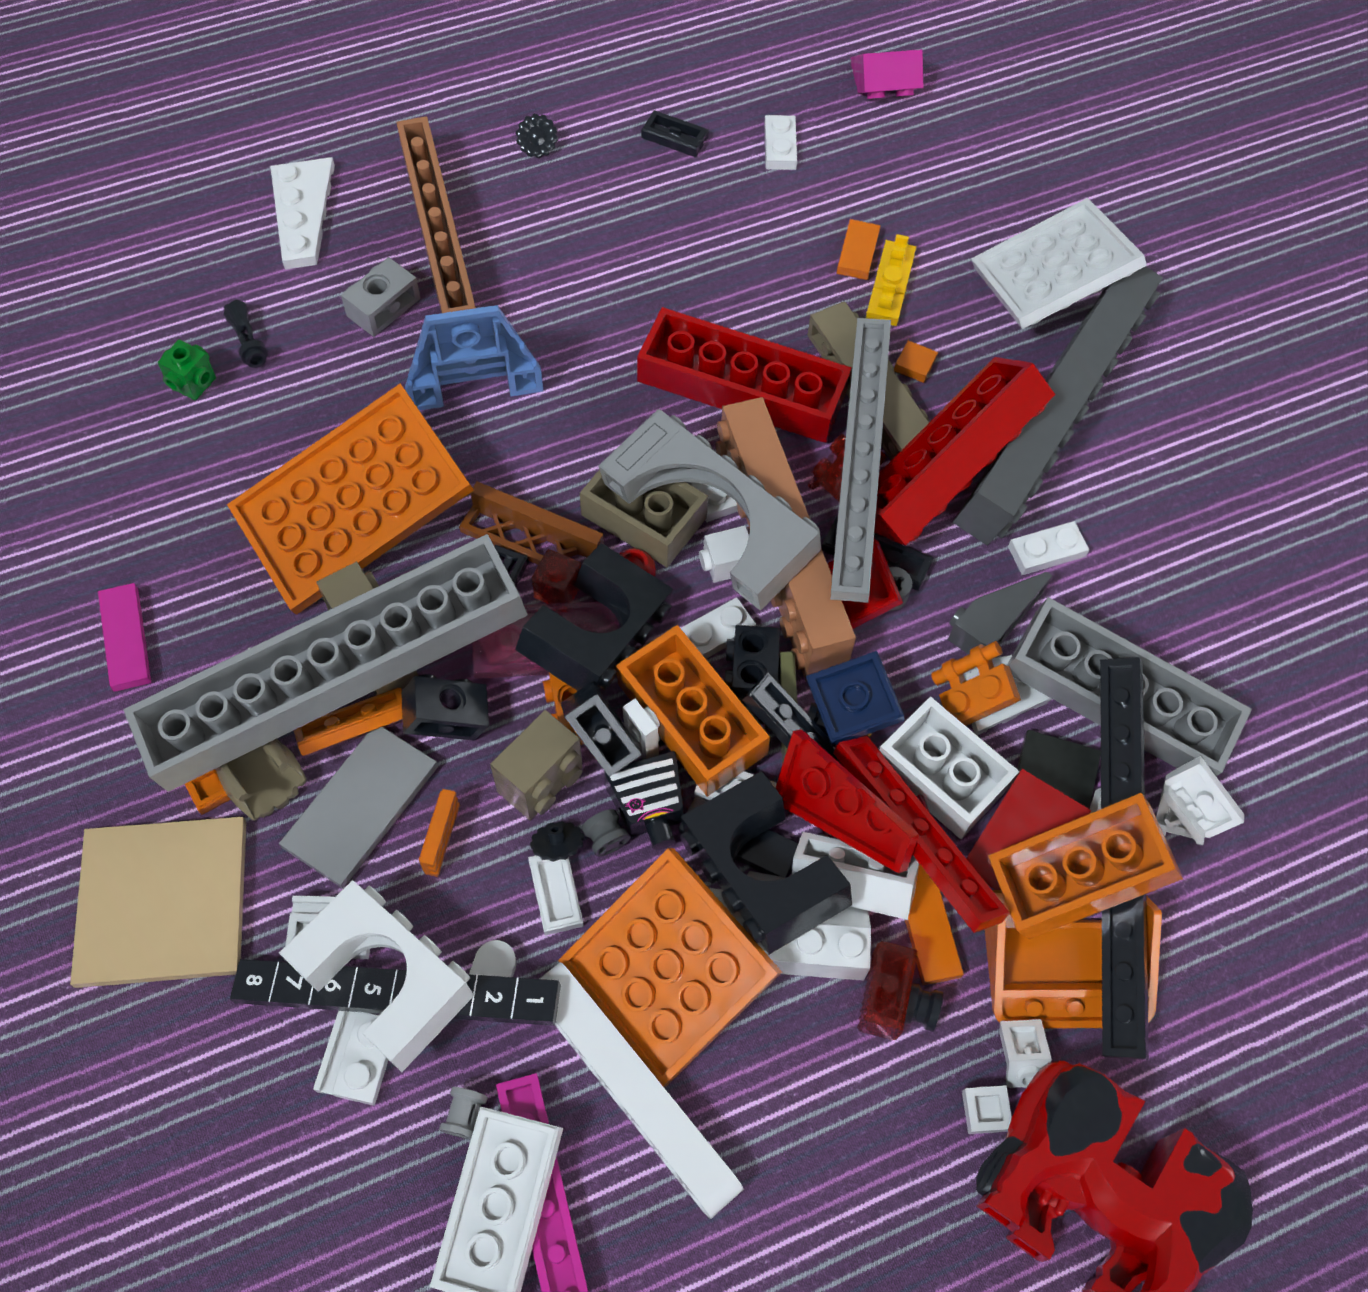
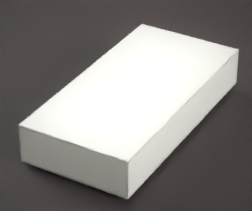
M539 856L528 857L545 936L584 927L569 857L566 860H557L555 862L541 860Z

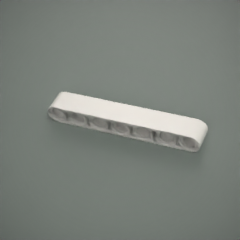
M559 962L540 978L559 980L561 984L556 1028L709 1219H712L744 1190L743 1186L563 963Z

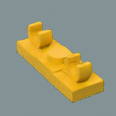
M896 234L895 242L885 241L866 318L891 320V325L897 326L917 247L907 244L908 236Z

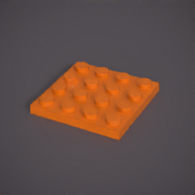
M667 848L558 960L576 978L663 1087L667 1086L782 973L779 967L758 943H755L750 934L674 848Z

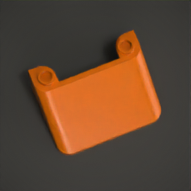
M992 890L1008 909L1002 890ZM1146 895L1149 1023L1156 1013L1162 911ZM1009 913L1003 923L985 929L992 1010L999 1023L1000 1021L1041 1019L1043 1028H1102V920H1078L1028 939L1017 931L1012 916Z

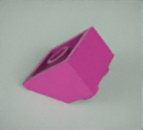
M923 49L868 53L851 57V66L858 93H867V99L884 98L885 91H896V97L914 95V89L923 88Z

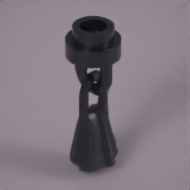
M235 299L224 306L223 315L237 333L241 343L239 355L242 362L252 368L260 367L266 362L268 356L267 349L263 342L253 338L247 304Z

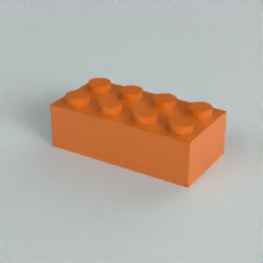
M678 625L616 665V670L618 671L617 681L620 688L631 701L636 699L643 709L648 706L654 712L660 723L658 727L660 738L671 752L675 751L677 760L707 797L768 755L770 736Z
M1142 793L988 855L1015 927L1019 933L1028 939L1183 880V876L1151 805Z

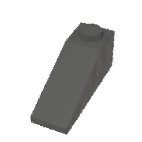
M1048 572L1041 573L976 598L967 609L960 607L949 622L953 628L948 640L967 654H970V649L980 644L986 646L997 641L1000 645L1042 596L1052 575Z

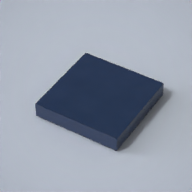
M877 651L806 676L808 686L832 747L838 745L839 742L855 739L905 721L904 714Z

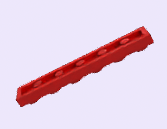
M863 736L839 742L833 754L843 767L919 834L912 855L972 932L976 933L1003 923L1010 913L870 738Z

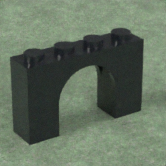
M600 543L582 563L574 586L611 610L618 619L620 628L607 633L590 632L577 627L545 605H542L522 627L515 648L517 652L577 691L592 681L598 689L601 687L606 690L617 675L616 665L635 653L636 648L634 646L637 643L645 644L654 630L653 624L655 621L661 624L672 608L668 601L673 588Z
M762 771L681 816L684 833L680 834L685 848L690 855L697 853L702 860L700 865L708 881L711 884L717 882L723 890L721 895L728 909L733 914L736 912L740 913L745 920L743 922L744 929L750 934L755 943L760 942L769 955L852 906L851 884L828 855L787 878L775 881L751 878L735 865L734 862L738 852L748 841L786 820L783 797Z

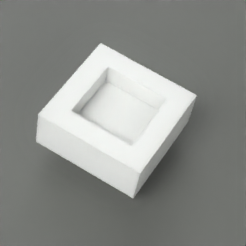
M1006 1085L965 1088L962 1091L968 1134L1008 1131L1012 1116Z

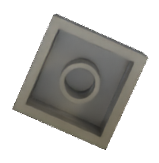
M544 710L490 763L497 792L530 821L538 813L540 815L544 814L554 804L556 800L555 795L564 786L567 788L571 787L582 774L580 738L548 711Z

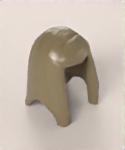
M278 739L215 769L225 793L252 820L270 816L274 812V807L282 809L287 806L289 799H294L299 794L298 787L303 786L307 781L294 754Z

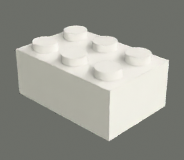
M931 696L879 749L916 796L919 794L923 795L929 812L960 839L1008 791L1020 772Z

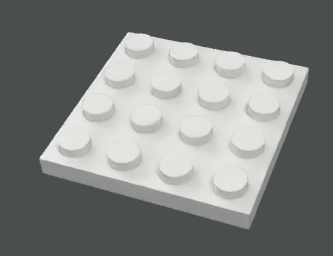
M1088 198L971 258L975 270L1022 329L1037 324L1043 318L1059 310L1066 309L1086 296L1097 293L1104 287L1122 278L1129 277L1135 271L1147 266L1144 254Z

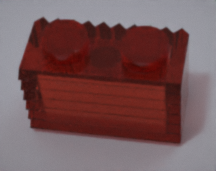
M885 941L877 944L871 955V967L866 979V991L863 994L865 998L862 1001L861 1015L858 1018L860 1022L857 1028L860 1032L889 1040H897L899 1035H901L905 1024L918 954L917 950Z

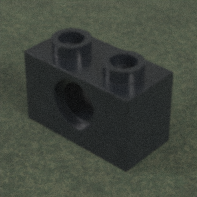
M424 674L414 676L401 692L403 734L475 741L489 727L486 684L473 683L469 679H437L434 675ZM441 702L445 703L449 709L445 708Z
M593 681L561 702L564 717L609 777L642 755L635 738Z

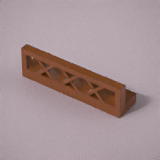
M478 481L473 486L474 491L470 493L472 507L459 526L461 533L476 539L488 534L494 546L498 545L528 556V561L575 581L579 570L568 566L566 558L578 554L587 558L600 543L604 544L603 533ZM479 513L493 518L495 526L480 529L473 526V523ZM517 528L524 531L526 539L511 542L505 539L503 532ZM548 541L555 544L557 552L544 556L536 552L534 545Z

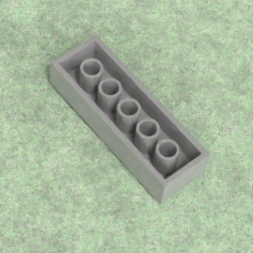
M1048 597L1035 612L1007 664L1014 678L1101 726L1100 660L1140 657L1143 662L1144 750L1176 768L1201 756L1215 776L1223 772L1252 710L1250 707Z

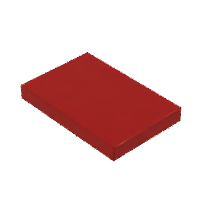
M1022 769L966 859L988 886L994 890H1001L988 855L1086 816L1092 810Z

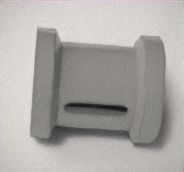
M452 1087L450 1095L453 1099L446 1122L441 1123L439 1130L452 1136L471 1140L480 1106L486 1104L488 1096L469 1089Z

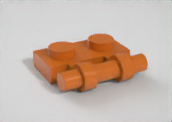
M997 641L986 646L980 644L970 649V654L958 660L952 658L942 663V668L931 673L932 680L937 686L949 681L951 689L939 694L942 706L965 726L1021 700L1010 667L1003 663L994 667L992 659L1003 654L1002 648ZM978 667L980 675L966 681L963 673Z

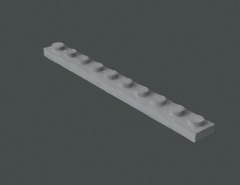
M857 318L830 600L866 603L869 601L891 320Z

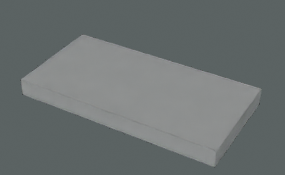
M383 727L369 731L279 842V845L285 851L344 889L438 768L437 761Z

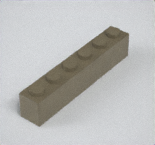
M845 301L811 314L807 336L822 358L852 367L853 369L857 318L859 316L856 312L851 311ZM888 360L881 446L890 460H892L929 423L926 412L923 409H919L908 386L901 383L895 374L892 363ZM851 370V375H850L848 390H847V393H846L847 396L849 397V399H850L852 370Z

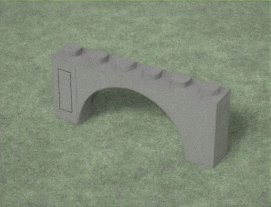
M660 409L653 413L598 465L604 484L628 504L651 489L677 482H694L709 485L723 491L734 499L743 509L750 522V534L742 557L730 571L733 589L760 611L821 550L820 530L812 520L807 517L800 518L792 511L791 506L782 497L776 496L774 498L765 491L763 484L752 475L747 477L739 471L738 466L727 455L721 457L712 450L710 443L701 435L695 437L686 429V426L675 415L669 417Z

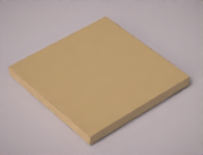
M244 817L84 829L70 985L74 988L236 975L239 960L241 959L246 844V820Z

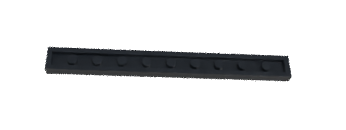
M1140 657L1100 660L1101 809L1139 793H1142L1145 797L1143 662ZM1146 894L1102 911V1056L1106 1058L1149 1060Z

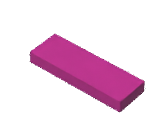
M132 583L98 591L111 689L116 692L150 684V668L139 590L136 584Z

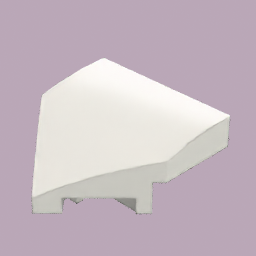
M1199 756L1166 775L1156 819L1164 836L1166 832L1193 838L1196 844L1203 845L1205 837L1211 838L1244 823V813L1203 758Z

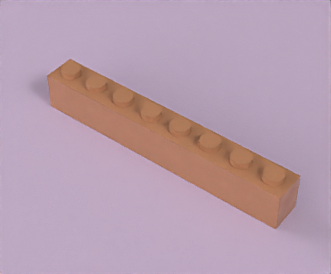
M425 116L396 121L441 313L474 309L476 307L428 118Z

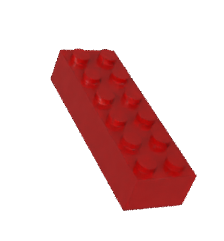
M661 307L637 356V382L722 409V406L763 397L774 427L826 443L846 396L852 367Z
M994 357L879 472L874 533L905 546L909 542L916 540L921 535L923 528L934 517L942 514L946 510L948 503L959 492L970 486L972 478L983 467L990 465L996 459L997 453L1008 442L1016 439L1021 434L1022 428L1033 417L1038 416L1045 410L1046 404L1056 394L1034 363Z

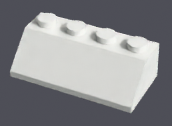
M709 888L728 909L721 895L723 890ZM848 907L770 955L760 942L758 945L782 971L781 974L864 981L870 970L871 957L868 910ZM729 910V912L743 926V922L745 920L742 918L740 913L736 912L733 914Z

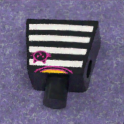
M675 751L629 763L610 777L604 771L606 790L629 834L637 836L648 833L652 848L655 850L673 845L675 839L670 826L681 823V816L683 815V802Z

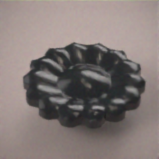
M533 114L531 117L526 116L524 121L519 123V129L516 131L518 137L516 142L520 145L521 151L526 152L529 157L541 158L542 155L548 156L550 151L555 149V143L558 141L556 136L558 131L553 126V121L547 119L545 115Z
M558 821L555 824L548 823L545 827H540L537 833L532 835L530 847L533 849V854L539 856L541 860H550L552 862L566 860L569 856L577 854L578 849L583 847L584 834L581 833L579 826H574V823L571 822L564 823L563 821Z

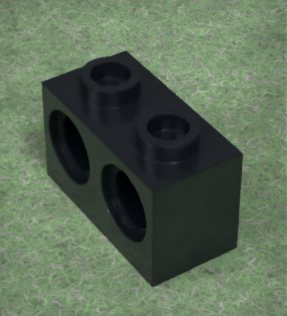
M736 625L734 639H727L726 661H733L732 670H725L724 682L744 706L747 705L742 699L762 676L769 673L778 682L780 628ZM746 681L755 682V684L746 683Z

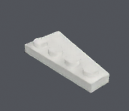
M333 157L270 166L284 268L286 270L317 265L323 235L322 224L327 213V196H330L331 190L330 179L335 168Z

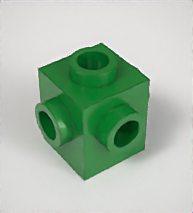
M180 339L170 349L166 350L157 362L164 376V383L172 390L194 401L216 379L208 353L199 345H190Z

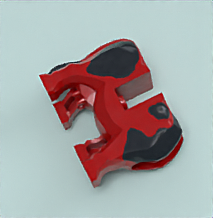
M1059 1060L1048 1063L1035 1074L1019 1099L1007 1131L1006 1139L979 1166L976 1176V1191L982 1198L976 1206L1008 1228L1010 1231L1006 1235L1007 1240L1039 1262L1050 1260L1055 1251L1051 1234L1052 1219L1062 1216L1066 1210L1075 1211L1091 1229L1109 1239L1111 1244L1109 1254L1096 1267L1095 1278L1085 1284L1082 1292H1133L1144 1280L1145 1282L1140 1292H1192L1198 1285L1201 1276L1245 1243L1252 1228L1253 1207L1251 1188L1245 1171L1229 1159L1206 1148L1186 1128L1158 1140L1141 1173L1125 1163L1119 1162L1115 1164L1113 1161L1145 1101L1126 1092L1103 1073L1080 1063L1072 1065L1066 1061Z

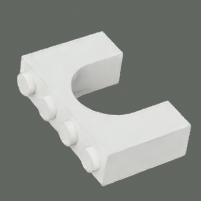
M352 880L279 954L319 992L353 957L365 950L387 947L403 953L406 959L407 973L400 993L362 1033L391 1063L403 1072L474 996L466 984L470 976L456 962L452 961L447 966L439 959L438 956L442 951L427 936L423 935L418 940L410 932L414 926L398 910H395L392 914L382 907L386 901L374 888L369 885L363 890Z

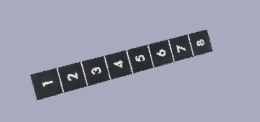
M240 959L230 1000L237 1004L381 1014L400 993L406 979L407 970L344 966L318 992L288 962ZM468 974L470 979L466 984L474 996L453 1018L555 1026L561 984L559 980Z

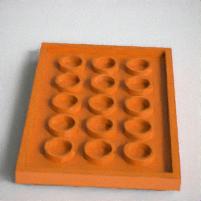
M400 383L232 500L227 506L287 606L297 615L322 598L316 583L317 581L356 561L361 569H363L473 492L474 489Z

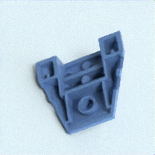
M495 305L426 315L405 389L419 410L444 407L441 385L507 375L510 396L512 397L543 392V382L539 363L499 306Z

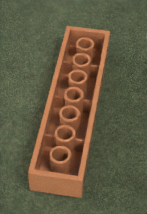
M763 397L722 406L721 421L717 422L720 441L716 442L717 454L721 457L723 455L730 457L738 466L739 471L747 477L749 475L756 477L763 484L765 491L774 498L776 496L782 497L791 506L792 511L800 518H809ZM737 503L739 516L741 518L746 517L749 526L747 527V532L750 534V522L743 509ZM822 549L771 600L772 606L778 607L782 616L779 619L782 634L785 639L790 638L793 646L791 652L795 656V669L802 670L805 681H807V675L849 661L856 640L842 600H830L832 575Z

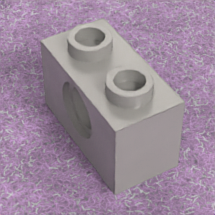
M390 257L386 258L379 265L374 266L367 275L357 283L349 286L341 295L346 316L373 337L421 299L416 277Z

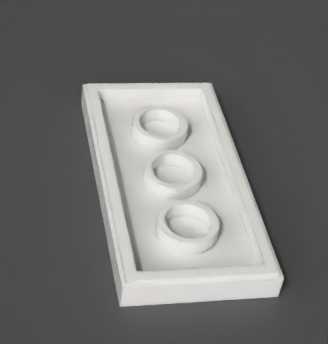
M480 1106L430 1287L445 1292H521L563 1128Z

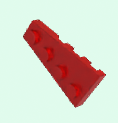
M802 729L793 731L775 788L783 797L784 808L899 874L907 871L919 834Z

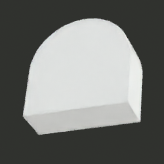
M499 940L483 944L475 955L469 974L513 977L516 969V957L513 949L507 943Z

